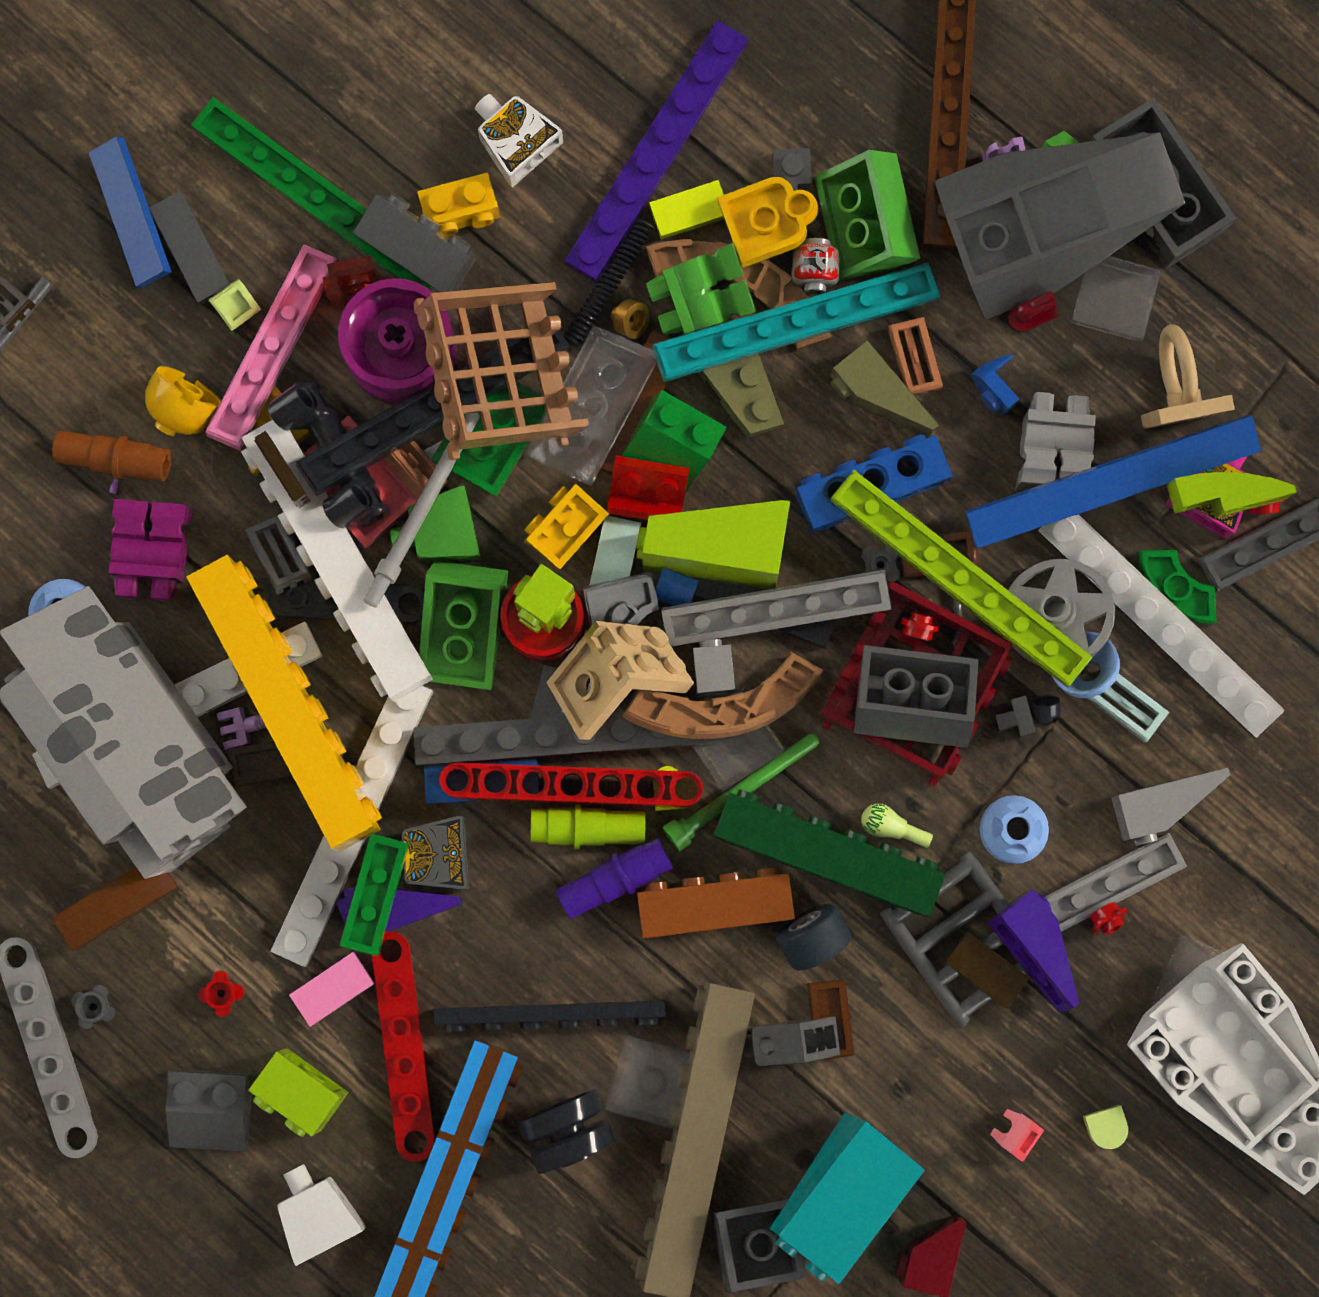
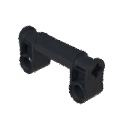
M318 381L310 383L297 382L268 404V412L273 421L286 431L307 429L318 448L347 433L335 409L329 408L320 392L322 389L321 384ZM367 468L339 484L340 489L323 500L322 503L325 515L339 528L360 525L362 527L369 526L387 516L391 509L389 505H384L374 488L376 482Z

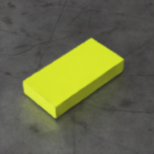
M719 180L649 202V207L661 240L724 219L717 197L724 195Z

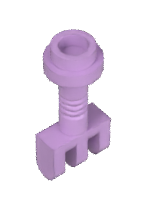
M238 707L216 714L218 721L233 719L234 723L220 728L221 736L236 733L237 739L223 742L224 750L252 745L249 733L267 728L260 715L246 718L244 708Z

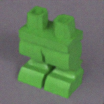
M733 243L717 249L714 254H704L663 270V275L657 276L646 283L652 302L672 296L676 310L658 316L664 335L681 331L687 334L725 322L733 315L743 316L756 312L746 279L730 284L725 289L711 291L710 287L717 285L722 280L729 281L744 276Z

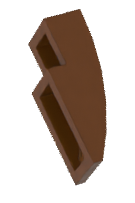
M135 867L51 919L72 951H79L109 930L116 929L177 889L178 886L169 872L144 879L140 871Z

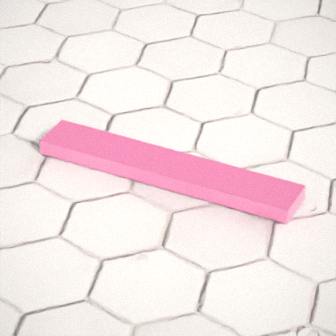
M303 244L205 431L207 437L241 451L244 445L241 437L251 432L338 265L337 258Z

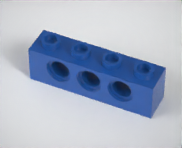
M920 434L904 442L905 447L891 451L890 447H886L870 454L871 460L857 465L856 460L848 461L835 468L836 473L822 477L821 473H817L801 480L802 486L797 487L795 496L810 534L813 535L852 520L850 516L830 501L827 491L832 487H840L853 470L862 476L866 474L878 476L881 480V488L879 490L896 503L949 483L953 475L937 436L926 439L924 434ZM901 461L912 463L916 474L911 477L901 475L897 469V463Z

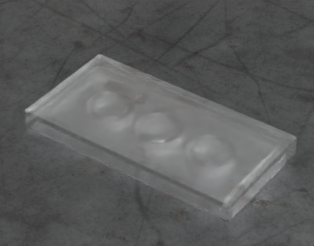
M593 325L563 382L564 388L576 387L578 392L577 401L569 406L571 419L588 418L589 426L575 436L567 437L569 443L567 446L559 447L556 443V438L533 440L525 454L539 463L592 486L657 363L653 350ZM545 415L541 424L548 423L547 415Z

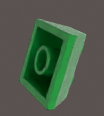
M661 390L652 396L621 456L689 468L687 492L710 460L727 427Z

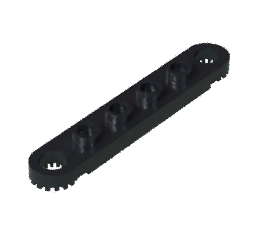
M253 577L258 586L252 589L255 595L259 594L262 600L267 602L274 617L336 620L333 612L339 609L332 597L324 598L315 580L305 583L303 580L297 582L298 586L292 589L290 586L283 588L284 592L277 595L269 578ZM389 584L384 595L400 623L413 624L420 622L423 617L424 592L412 585ZM414 595L419 598L420 608L416 613L406 615L400 611L399 603L404 596Z

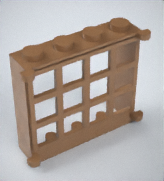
M555 282L431 293L425 300L420 298L414 301V311L418 318V324L424 330L427 342L426 359L428 364L432 366L435 376V397L441 403L444 415L443 432L446 439L450 441V445L447 448L450 460L460 459V449L556 438V443L559 447L569 445L567 437H573L589 426L588 418L571 419L569 406L577 401L578 392L576 387L564 388L560 373L569 364V354L567 351L555 352L552 335L560 330L561 320L558 315L547 316L543 302L557 289ZM520 304L526 329L503 331L498 306ZM489 307L494 332L471 334L466 309ZM456 310L462 335L445 337L440 311ZM528 338L534 363L511 365L506 340ZM497 341L502 366L479 368L473 343ZM464 344L470 370L453 371L448 349L449 345ZM536 371L542 397L519 399L514 374ZM505 375L510 400L487 403L481 377ZM472 378L478 404L462 406L456 380ZM544 405L548 423L526 426L522 408ZM513 409L517 427L493 429L489 411ZM480 413L484 431L468 433L464 414Z

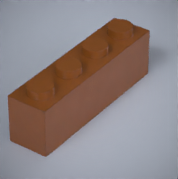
M779 867L757 870V878L742 879V872L719 875L720 882L705 884L704 877L682 879V887L667 889L666 882L645 884V892L637 893L642 937L644 939L793 920L795 916L789 873L780 874Z

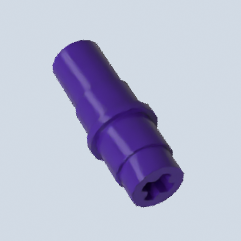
M657 838L645 845L641 844L621 855L614 853L611 855V860L557 888L556 892L569 918L573 919L627 893L633 895L637 893V888L673 869L660 840Z

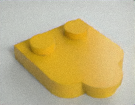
M771 177L717 197L743 268L799 247L807 236L806 225L810 224L818 213L817 201L810 192L805 190L794 191L791 184L781 177Z

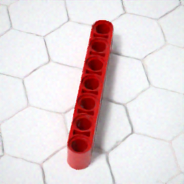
M452 763L442 770L439 778L440 786L447 795L455 799L687 808L697 804L703 793L701 779L696 774L688 771ZM455 771H463L468 776L467 786L461 791H452L448 787V778ZM495 772L502 773L506 777V786L498 793L489 792L485 784L487 777ZM530 774H539L544 778V788L538 794H529L524 790V780ZM570 775L578 776L583 782L582 790L574 796L566 795L561 790L563 779ZM611 776L619 780L621 789L616 796L606 797L599 791V784L605 777ZM644 778H651L657 782L659 792L653 798H643L637 792V784ZM687 779L695 784L697 792L694 798L683 800L676 795L675 785L679 781Z

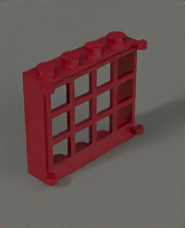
M891 581L888 585L891 610L873 613L819 717L825 720L822 725L823 729L829 731L832 724L930 775L931 778L928 784L935 787L938 781L944 778L945 774L952 776L962 757L957 754L958 746L944 745L935 764H932L910 752L915 741L906 740L902 748L883 737L853 733L854 722L846 717L857 698L864 645L883 647L890 635L913 647V651L944 655L925 645L927 640L920 638L916 640L893 628L904 606L907 604L924 614L933 616L932 623L936 624L939 621L962 633L950 656L959 657L968 638L989 647L993 652L982 673L978 672L976 716L980 707L986 710L996 692V689L991 687L996 675L1004 676L1013 659V656L1008 654L1012 644L908 590L904 586ZM975 720L971 738L973 737L979 725V723Z

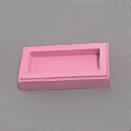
M352 952L289 996L308 1025L312 1027L374 985L375 982L356 953Z

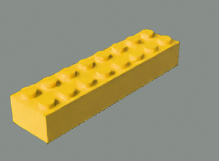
M225 555L186 576L331 849L341 852L369 837L371 833L374 834L381 829L377 821L382 819V816L372 798L369 799L368 796L363 797L359 788L364 785L363 780L354 765H351L350 762L345 764L341 754L345 753L346 749L338 734L333 732L331 728L327 730L323 721L328 719L327 713L318 698L316 699L313 694L308 695L305 688L311 684L301 666H298L295 661L291 662L287 655L293 652L284 634L280 633L277 627L272 628L270 622L275 620V617L267 602L262 600L259 594L255 595L252 589L258 586L249 569L243 565L242 561L235 563L228 555Z

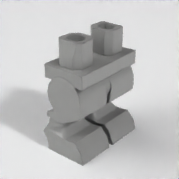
M1045 392L1034 393L1022 422L1020 455L1025 460V463L1018 472L1015 490L1025 491L1092 468L1096 415H1090L1089 397L1068 396L1066 412L1053 411L1054 394ZM1055 457H1057V459L1061 462V467L1057 475V467L1054 463Z

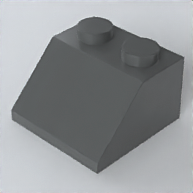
M185 1069L169 1071L165 1109L169 1147L246 1152L248 1149L252 1093L248 1090L253 1085V1073Z

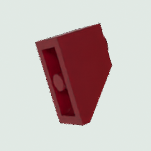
M952 1216L908 1243L906 1253L900 1252L896 1262L895 1275L900 1276L899 1283L903 1287L939 1297H949L967 1222L962 1217Z

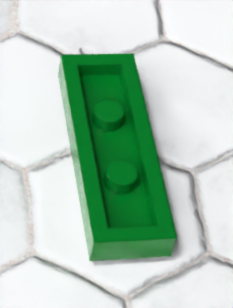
M371 833L341 938V947L379 956L409 843Z

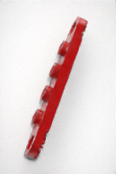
M386 932L382 945L387 940H395L401 945L402 954L397 961L388 962L383 959L381 952H379V956L372 955L396 1146L399 1154L404 1159L410 1162H420L430 1156L436 1138L411 947L408 940L402 934ZM419 1131L425 1135L427 1139L425 1150L419 1153H413L408 1150L405 1141L410 1132Z

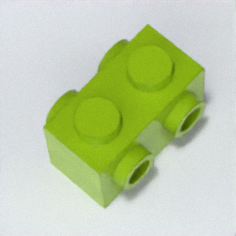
M542 563L532 577L525 575L513 592L516 595L514 602L518 611L517 616L520 618L519 621L535 633H538L541 629L550 633L554 626L560 630L572 613L570 603L575 598L574 586Z

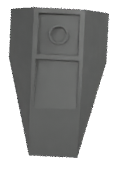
M1160 132L1003 153L935 180L947 222L985 320L1015 309L1019 304L1048 291H1052L1053 294L1058 292L1185 204Z

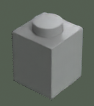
M721 639L699 642L700 647L693 648L692 651L697 697L734 693L735 681L731 644L722 645Z

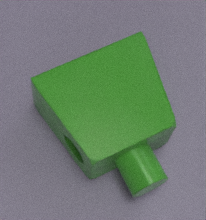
M465 486L451 489L436 497L409 547H416L420 563H433L434 561L474 562L481 560ZM415 504L408 507L409 515L411 514ZM403 526L390 529L392 545H394Z

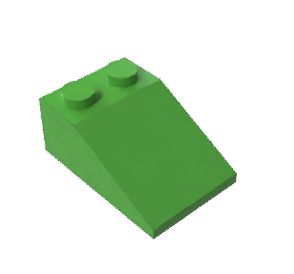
M442 561L433 562L426 573L419 653L433 678L429 682L485 690L492 689L502 628L500 613L503 599L506 596L508 570Z

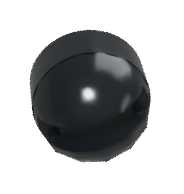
M1053 695L1033 698L1030 701L1033 720L1042 726H1049L1051 723L1057 722L1061 713L1060 698Z

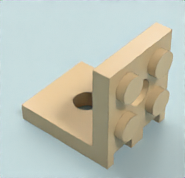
M595 621L546 682L577 737L583 740H590L632 689L686 693L694 684L686 671L684 662L676 655L669 643L668 636L660 628ZM590 677L591 690L587 693L586 684Z

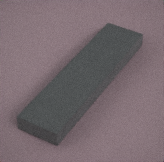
M1319 498L1198 559L1197 561L1210 585L1215 586V593L1319 540Z

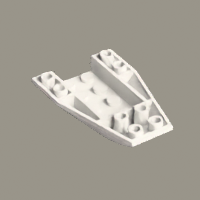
M1240 943L1201 963L1152 1006L1141 1018L1127 1046L1176 1104L1305 1195L1319 1183V1056L1292 1001L1246 946Z

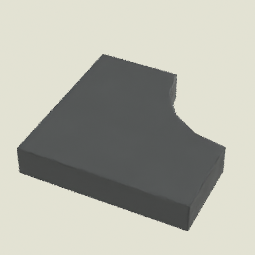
M644 572L579 588L587 631L595 621L638 625L646 615L659 609L653 573Z

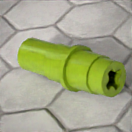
M575 804V807L531 808L530 842L547 843V845H574V849H580V845H644L645 811L581 807V804Z

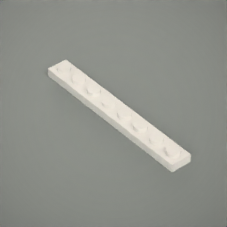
M1079 514L1042 526L1038 530L1067 559L1081 562L1099 573L1107 583L1114 603L1256 738L1284 712V709Z
M302 622L282 632L293 651L287 655L291 662L295 661L298 666L302 667L323 657L306 622ZM230 658L175 684V687L197 717L248 693ZM33 753L32 756L47 788L52 789L60 785L39 753Z
M424 686L415 689L394 702L388 696L355 767L364 783L359 788L363 797L368 796L369 799L372 798L378 810L414 735L413 727H418L433 694V690ZM323 837L270 952L301 966H308L366 838L340 852L331 849L326 837Z

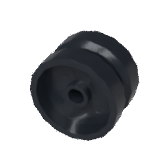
M596 1089L550 1106L517 1123L525 1142L532 1143L547 1137L551 1140L536 1148L531 1155L538 1174L580 1162L617 1140L609 1121L600 1120L586 1126L583 1123L598 1115L603 1108Z

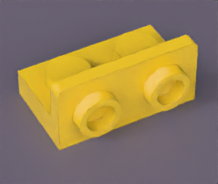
M488 172L417 191L423 214L441 225L438 231L447 237L458 233L460 228L471 225L473 228H483L491 225L494 219L500 218L499 208Z
M577 484L573 485L569 490L562 486L549 501L553 506L551 511L544 518L538 514L524 529L529 535L523 542L528 546L531 545L558 570L564 566L609 515L605 509Z

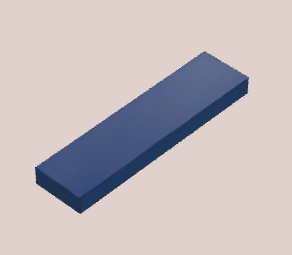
M116 136L89 152L135 285L136 287L144 288L171 273V269L125 139Z

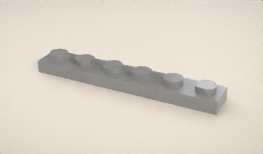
M885 570L663 607L661 612L669 643L671 646L891 610Z

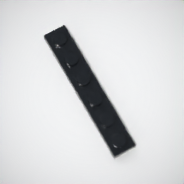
M665 1000L434 1009V1025L444 1024V1032L467 1031V1024L482 1023V1030H505V1022H520V1029L543 1028V1021L557 1020L559 1028L581 1027V1020L597 1019V1026H620V1018H635V1025L658 1024V1017H666Z

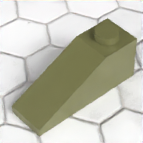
M868 340L833 367L830 375L833 379L831 386L842 399L845 400L848 397L854 405L919 434H924L928 438L935 433L939 426Z

